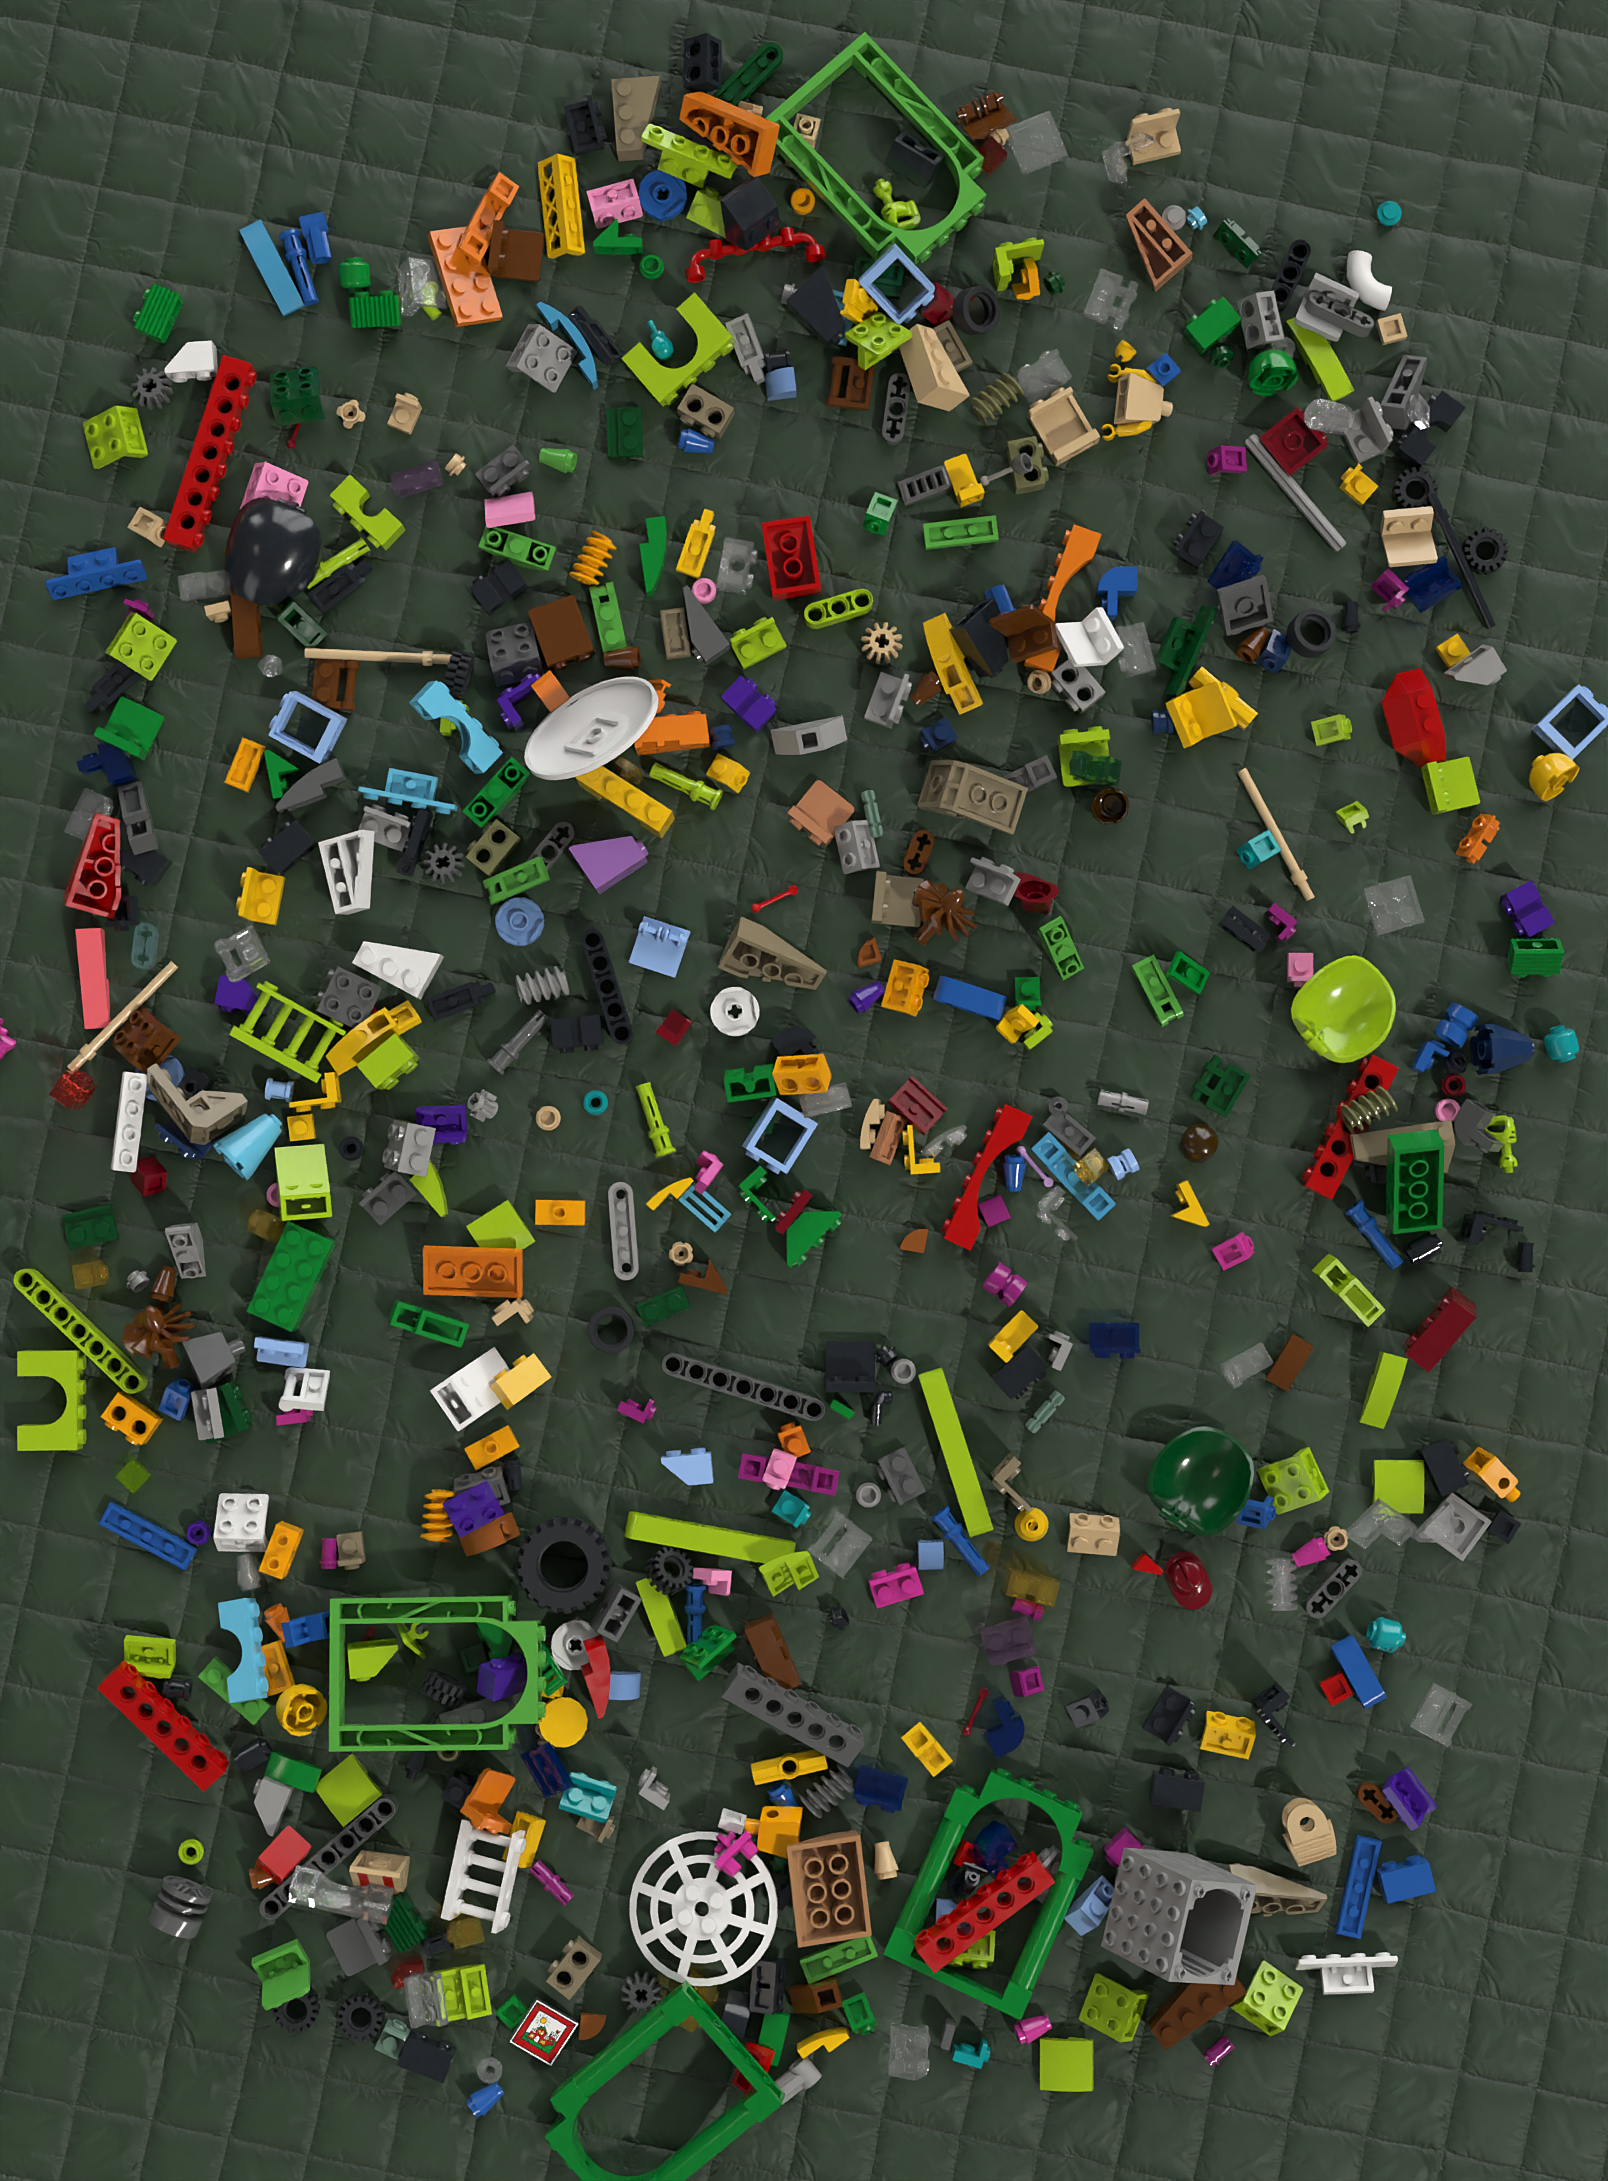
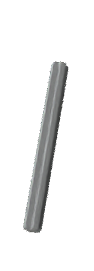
M1253 434L1244 442L1246 447L1335 552L1341 550L1346 545V541L1294 479L1286 475L1258 440L1257 435Z

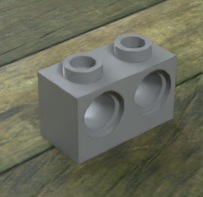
M1274 291L1254 293L1237 301L1247 349L1266 347L1284 339Z
M1069 659L1050 675L1052 687L1056 692H1062L1067 698L1066 703L1073 712L1078 711L1080 715L1105 694L1103 688L1084 666L1074 667ZM1065 671L1071 672L1074 675V681L1065 682L1061 674ZM1080 690L1087 691L1090 699L1081 701L1077 697V692Z

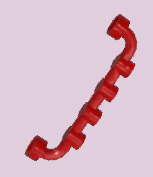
M792 227L780 229V236L770 237L769 234L748 250L767 251L776 246L791 247L796 243L804 242L809 246L805 249V256L808 262H818L825 258L824 247L818 245L812 235L805 232L794 233ZM718 239L709 241L707 243L708 248L699 250L692 256L690 267L685 270L687 282L697 283L705 280V269L699 265L703 259L710 258L716 260L724 257V255H744L748 251L734 244L722 246V241Z

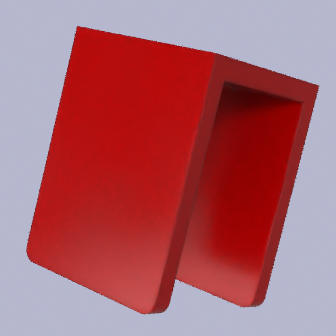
M287 1826L258 1857L256 1865L280 1885L308 1855L311 1845L291 1826Z

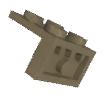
M877 871L871 923L920 927L919 907L913 906L912 900L914 897L913 892L924 882V879L886 875V872Z
M1010 1452L990 1473L994 1478L991 1482L1003 1495L1008 1492L1011 1495L1009 1500L1021 1512L1026 1509L1030 1513L1033 1510L1032 1507L1005 1482L1007 1478L1012 1480L1021 1470L1019 1468L1021 1465L1020 1461Z

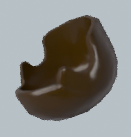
M1108 787L1100 790L1093 797L1091 811L1093 817L1101 824H1116L1127 816L1130 803L1127 795L1120 789Z
M1196 1123L1184 1131L1179 1147L1184 1158L1192 1163H1203L1215 1154L1218 1147V1138L1215 1131L1208 1125Z

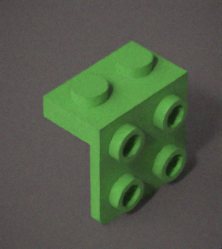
M298 1939L252 1958V1966L262 1981V2006L264 2010L277 2008L283 2003L294 1998H300L309 1992L310 1959Z

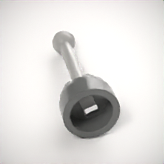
M1022 453L1012 460L1011 467L991 476H983L980 482L986 486L990 481L1012 471L1020 475L1031 472L1033 469L1032 460L1028 454Z

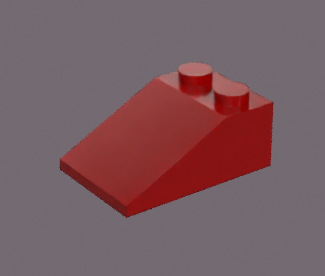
M810 515L761 523L773 601L821 594Z

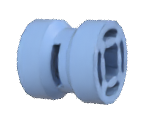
M1129 1148L1123 1150L1121 1155L1117 1157L1112 1156L1106 1159L1117 1181L1124 1178L1128 1172L1134 1173L1140 1170Z

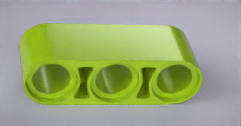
M857 589L811 603L804 611L805 623L809 628L819 629L866 615L872 609L873 596L866 589ZM859 597H864L869 603L865 607H859L856 605L855 600ZM835 604H841L845 607V611L842 614H835L832 611V607ZM812 611H818L821 613L822 618L818 621H812L808 615Z

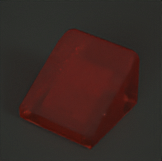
M993 136L978 150L984 157L981 168L988 175L998 168L1007 159L1008 155L1007 151Z

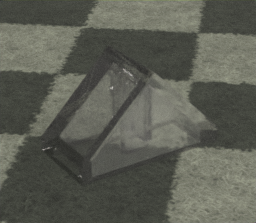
M1444 1501L1411 1537L1417 1542H1454V1507Z

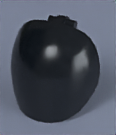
M256 498L246 503L239 511L227 539L224 567L226 582L229 588L239 597L259 605H280L298 596L316 577L322 559V537L315 522L306 516L307 510L300 507L299 503L290 499L286 501L279 498L276 501L268 498Z

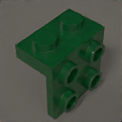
M302 367L297 370L278 371L270 375V404L277 427L325 419V411L319 393V371L317 367Z
M235 1381L216 1388L224 1437L205 1439L207 1444L215 1443L253 1427L252 1413L248 1407L246 1408L243 1401V1391ZM191 1399L190 1405H191L192 1410H193V1412H194L193 1403H192V1399Z

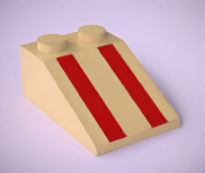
M361 1850L349 1870L353 1885L360 1886V1889L364 1891H374L375 1888L385 1889L384 1892L388 1894H399V1891L403 1892L407 1885L410 1856Z

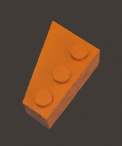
M693 711L681 716L668 714L662 717H654L645 732L634 742L637 755L710 747L706 714H701V711Z

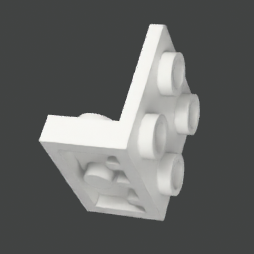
M1103 607L1095 608L1082 622L1055 624L1057 638L1062 643L1068 659L1074 667L1106 665L1124 649Z
M221 1493L219 1495L213 1537L218 1551L266 1552L268 1540L265 1534L269 1503L268 1494Z

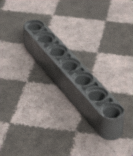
M669 1353L662 1361V1369L666 1374L810 1421H818L825 1414V1405L822 1400L792 1389L679 1353ZM671 1357H675L680 1361V1368L676 1371H671L667 1367V1360ZM693 1365H700L703 1368L704 1374L701 1378L691 1376L690 1368ZM718 1372H722L727 1376V1383L718 1386L714 1383L713 1376ZM740 1380L748 1381L751 1385L750 1391L747 1393L739 1392L737 1390V1383ZM768 1387L774 1391L773 1399L765 1401L761 1398L760 1392L763 1388ZM786 1396H795L798 1400L797 1406L787 1408L783 1402ZM810 1403H818L821 1406L820 1414L812 1416L807 1412V1407Z
M388 1793L383 1794L265 1897L260 1904L261 1915L269 1920L279 1917L387 1823L398 1810V1799L393 1794ZM388 1802L392 1806V1811H382L380 1803ZM363 1818L370 1819L373 1823V1828L367 1829L363 1827L361 1820ZM343 1835L352 1836L354 1844H345ZM330 1851L334 1853L335 1861H327L324 1857V1852ZM305 1868H313L316 1871V1877H308L305 1873ZM286 1885H295L297 1894H290L286 1889ZM275 1901L279 1909L276 1911L271 1910L267 1902Z

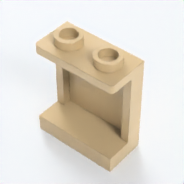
M1071 387L1067 389L1059 388L1051 394V398L1043 402L1040 399L1030 406L1027 418L1055 466L1062 464L1098 443L1100 435L1096 428L1092 430L1073 397Z

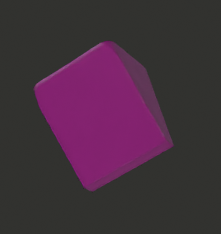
M1001 1195L978 1205L987 1227L1011 1218Z
M1039 1666L1009 1673L1015 1697H1026L1044 1691Z

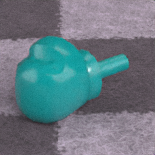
M650 320L647 324L652 332L650 336L652 350L661 361H667L674 352L673 345L663 331H657L653 320Z

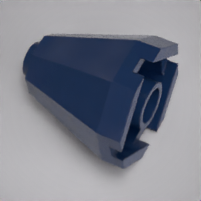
M1495 1024L1475 1026L1474 1031H1478L1477 1036H1472L1470 1040L1471 1062L1473 1066L1479 1067L1480 1070H1476L1478 1075L1496 1074L1530 1061L1535 1051L1534 1043L1530 1040L1529 1036Z

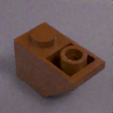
M836 1974L811 1984L806 1982L788 1987L794 2013H821L843 2007Z

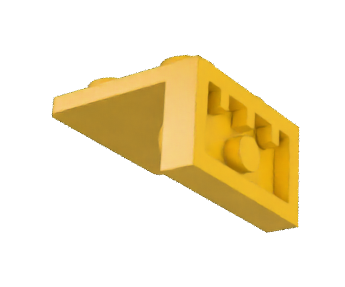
M1219 681L1183 693L1165 703L1184 748L1190 747L1206 737L1237 726Z
M247 867V871L243 872L241 877L242 897L239 896L236 903V911H239L238 916L249 921L276 925L285 877L261 873L254 868Z

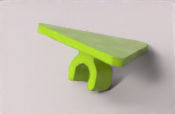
M396 1623L404 1644L422 1659H425L427 1656L415 1639L425 1638L429 1631L426 1630L424 1633H418L416 1626L420 1623H413L410 1630L407 1629L404 1623Z

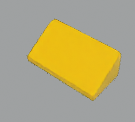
M521 1811L516 1813L509 1837L511 1838L512 1833L519 1830L525 1831L524 1839H526V1846L523 1853L520 1854L518 1867L529 1868L533 1864L546 1820ZM508 1847L505 1848L502 1859L506 1861L509 1851Z

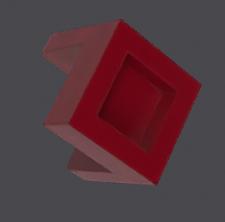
M935 282L933 283L935 291L932 293L934 298L926 306L921 304L920 309L921 315L934 325L939 326L953 315L954 298L948 290Z
M672 1010L655 1033L677 1047L693 1022Z
M155 1156L137 1160L136 1171L131 1172L130 1180L143 1197L166 1192L167 1171Z

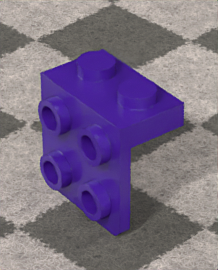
M529 674L520 681L521 684L516 688L512 689L510 687L500 693V698L497 701L502 711L499 714L509 730L514 728L518 733L525 728L514 706L535 693L531 685L540 678L539 674L534 676Z

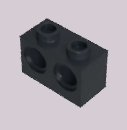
M708 33L684 39V88L694 93L699 91L707 93L721 89L722 41Z
M762 1956L752 1967L749 2011L775 2014L783 2010L785 1958Z

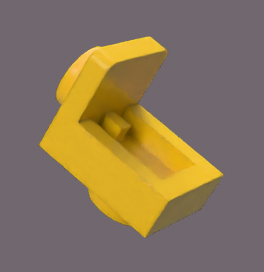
M717 754L706 775L728 786L734 792L739 793L746 784L750 772L741 764Z

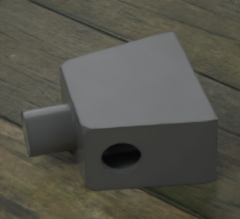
M222 1332L182 1342L183 1351L201 1390L208 1388L236 1369L234 1356L246 1351L241 1338L227 1343Z

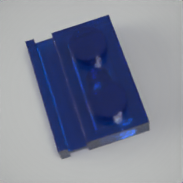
M549 1741L521 1755L545 1799L551 1795L563 1792L574 1785Z

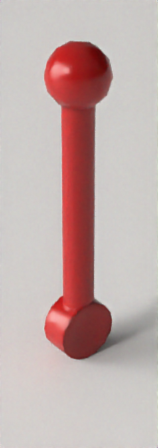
M792 885L787 891L760 904H753L751 910L754 913H758L761 908L788 895H796L798 888Z

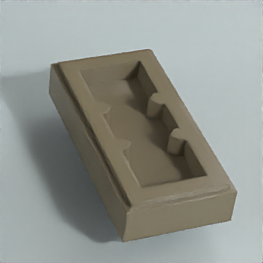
M685 608L660 610L666 659L691 657Z

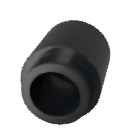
M1427 1232L1410 1242L1404 1251L1414 1266L1417 1264L1422 1265L1439 1255L1443 1244L1436 1234L1431 1235Z
M258 1737L239 1748L237 1753L233 1755V1758L241 1772L251 1771L271 1759L270 1753L272 1748L266 1739L262 1740Z

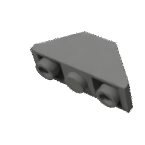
M843 715L771 730L775 754L801 755L821 751L847 740Z
M198 1223L177 1224L165 1228L181 1279L206 1276L203 1238Z

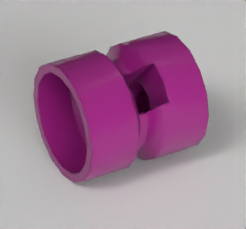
M999 1262L981 1287L991 1295L998 1294V1300L1010 1308L1028 1282L1018 1274L1011 1275V1269Z

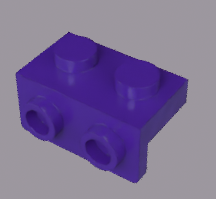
M466 1105L423 1106L416 1108L417 1125L436 1128L433 1145L445 1142L456 1145L466 1141L468 1135Z
M487 1480L443 1503L459 1537H463L504 1515Z
M1409 1767L1389 1776L1382 1789L1387 1802L1394 1806L1400 1820L1407 1824L1411 1831L1420 1827L1424 1816L1434 1811L1437 1807Z

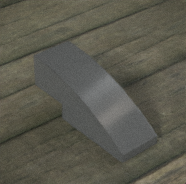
M335 758L303 776L276 805L277 811L284 814L327 798L324 788L347 780L341 762Z
M139 781L118 787L122 816L134 855L158 849L156 834L142 782Z

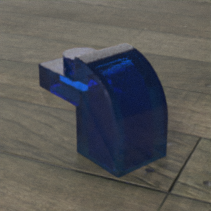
M110 744L97 745L99 755L97 753H90L84 755L83 760L77 761L78 769L83 774L104 769L108 782L114 786L137 779L129 756Z
M1002 1697L992 1700L1002 1723L985 1731L996 1758L1015 1750L1022 1742L1025 1732L1021 1715L1011 1718L1015 1713L1010 1702L1004 1703Z
M993 1820L978 1834L973 1845L975 1864L985 1868L993 1879H996L1002 1870L1009 1869L1004 1857L1018 1846L1006 1825Z

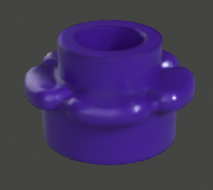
M204 1521L191 1523L187 1528V1538L192 1544L203 1545L211 1536V1529L206 1526Z

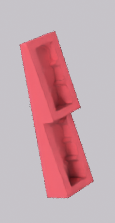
M101 928L75 929L85 1029L105 1028L110 1023L109 979H106L105 930Z

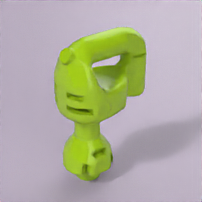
M884 179L877 180L873 192L884 203L885 207L881 210L884 222L903 230H911L918 227L921 217L913 200L893 202L891 182H885ZM906 216L911 217L910 220L902 221L899 223L897 222L898 219L904 218Z
M1505 1115L1494 1116L1488 1125H1505L1503 1132H1491L1488 1128L1485 1131L1504 1144L1501 1148L1502 1155L1498 1160V1168L1503 1167V1173H1513V1167L1518 1166L1517 1160L1511 1151V1143H1516L1517 1141L1516 1128L1513 1118Z

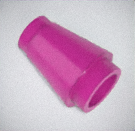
M1314 1537L1293 1553L1292 1557L1296 1565L1300 1567L1326 1560V1557L1331 1555L1322 1537L1317 1539Z
M1045 2014L1043 2016L1018 2020V2023L1013 2025V2029L1020 2045L1024 2043L1028 2045L1052 2029L1048 2016Z

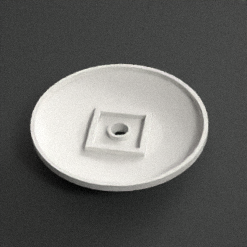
M639 677L614 678L580 691L552 713L548 714L537 726L526 745L525 763L535 776L546 780L568 779L599 768L623 753L645 732L658 708L657 692L651 683Z

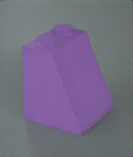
M632 836L573 845L569 848L599 895L648 863L645 857L648 855L647 849L640 839L635 841Z

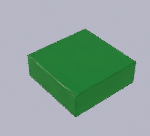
M833 1398L829 1404L832 1410L848 1420H851L855 1413L853 1409L836 1398Z
M513 1994L495 2010V2013L512 2031L519 2024L528 2009Z

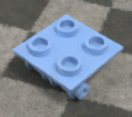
M644 916L639 926V933L629 963L675 978L691 931Z

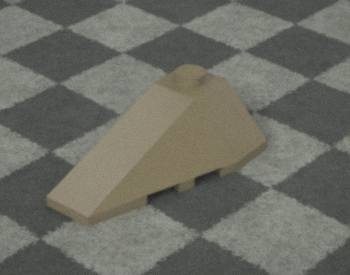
M744 917L739 919L731 932L717 967L742 978H748L750 975L762 977V981L771 982V979L785 981L790 986L814 990L817 989L827 972L764 926Z
M1451 1120L1350 1135L1354 1160L1387 1166V1135L1437 1129L1445 1145L1444 1173H1447L1455 1148Z
M1230 1864L1226 1871L1257 1885L1251 1913H1263L1264 1917L1272 1916V1913L1278 1911H1285L1288 1915L1319 1912L1327 1900L1326 1894L1253 1866Z

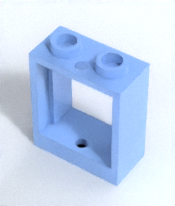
M893 244L859 278L860 285L898 324H901L903 321L908 323L917 314L914 310L921 304L926 306L934 298L932 293L935 291V286L896 244ZM896 259L924 287L900 312L872 283Z
M1578 684L1532 730L1555 753L1565 754L1573 760L1608 725V708L1603 704H1598L1592 698L1593 693L1587 687H1581ZM1576 696L1601 722L1574 748L1549 722Z
M297 691L289 692V694L286 693L280 702V707L282 708L278 716L275 715L270 722L269 728L271 731L269 736L318 763L327 762L347 719ZM298 702L331 719L316 750L283 732Z
M773 1096L742 1147L747 1149L746 1155L757 1162L760 1158L768 1162L766 1167L776 1174H779L780 1171L787 1174L818 1123ZM776 1110L804 1127L803 1132L783 1164L754 1147Z

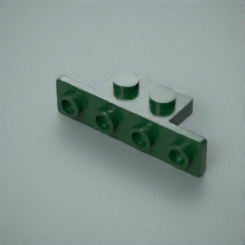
M1202 605L1193 625L1180 617H1173L1154 661L1173 672L1165 689V695L1178 697L1186 689L1187 679L1196 665V658L1200 649L1206 642L1208 630L1215 621V614L1218 608L1214 605Z

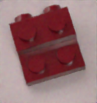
M1299 407L1258 439L1288 477L1305 464H1308L1328 447V438L1321 429L1316 430L1311 424L1313 422L1311 416L1305 410L1301 411Z

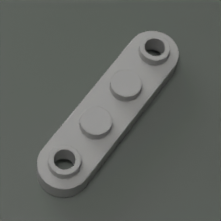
M617 1182L608 1191L614 1272L618 1278L630 1280L639 1271L634 1196L630 1185L624 1182ZM620 1189L626 1193L623 1199H619L616 1195ZM624 1263L631 1265L630 1272L626 1273L623 1271L622 1266Z

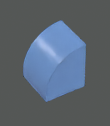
M793 367L777 369L765 375L768 401L796 397Z
M918 1540V1570L943 1569V1540Z
M611 1671L609 1700L638 1699L640 1697L641 1672Z

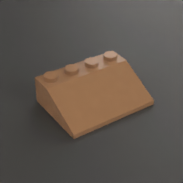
M850 1830L787 1845L786 1851L798 1948L872 1936L860 1835L855 1830Z

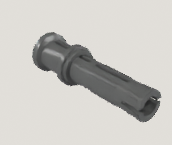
M537 1009L508 1043H502L500 1045L501 1049L492 1059L488 1058L486 1061L503 1076L505 1068L513 1060L519 1058L518 1052L550 1019L545 1014L543 1015L541 1010Z

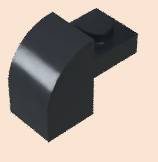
M787 1028L770 1039L781 1057L793 1056L800 1050L804 1055L822 1054L816 1045L810 1046V1043L816 1040L817 1037L806 1028Z
M729 1989L721 2021L742 2043L750 2014V1994Z

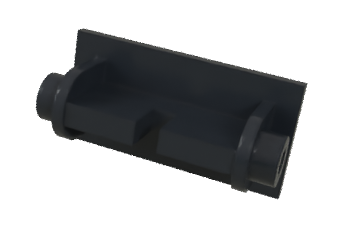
M963 1862L947 1885L948 1888L953 1889L952 1901L955 1904H959L962 1900L966 1899L967 1895L973 1892L985 1876L987 1870L974 1863Z

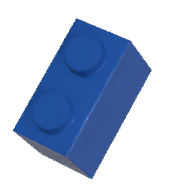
M1420 1855L1407 1857L1406 1861L1396 1863V1861L1386 1862L1382 1864V1867L1376 1868L1382 1896L1387 1903L1436 1892L1429 1862Z

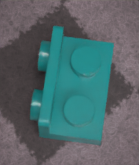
M570 1772L559 1809L606 1824L617 1787L608 1781H598L589 1778L584 1773Z

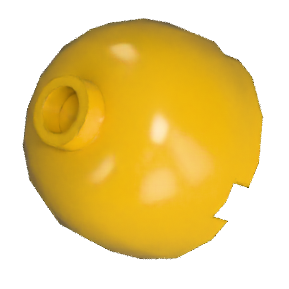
M1550 753L1545 757L1540 755L1532 763L1533 768L1529 776L1530 786L1541 800L1548 801L1564 790L1562 786L1567 780L1571 783L1575 779L1580 768L1570 757L1562 753Z
M306 1684L292 1685L285 1689L276 1703L278 1722L291 1735L295 1736L310 1734L312 1728L322 1724L327 1714V1702L323 1695L316 1688Z

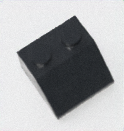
M758 176L750 177L720 199L726 240L745 251H748L780 227L778 205Z

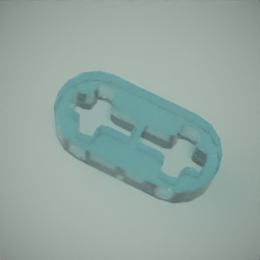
M141 923L134 931L131 960L133 965L143 970L151 968L156 961L159 932L150 923ZM148 927V931L152 932V937H147L145 945V937L141 936V931H146ZM146 948L145 955L149 956V961H145L144 965H142V961L138 960V956H142L143 950Z

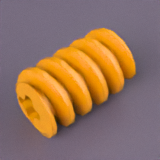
M591 530L590 533L593 537L586 539L589 546H583L581 549L585 555H578L577 559L580 563L573 565V569L576 572H570L569 575L583 584L598 585L599 582L594 578L595 575L603 576L599 567H608L603 559H612V556L607 552L608 549L616 550L617 548L608 537Z
M432 1489V1493L424 1495V1498L431 1500V1503L423 1505L424 1508L430 1510V1513L422 1515L423 1518L429 1520V1523L421 1525L422 1528L428 1530V1533L420 1534L421 1538L434 1542H451L445 1538L452 1535V1531L446 1527H450L453 1524L450 1519H447L449 1516L443 1503L450 1500V1497L456 1496L454 1491Z

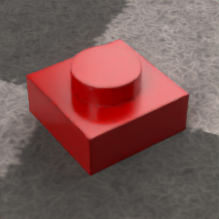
M1341 1671L1319 1682L1331 1706L1354 1695Z
M962 1840L952 1863L961 1867L963 1862L974 1863L980 1867L987 1851Z

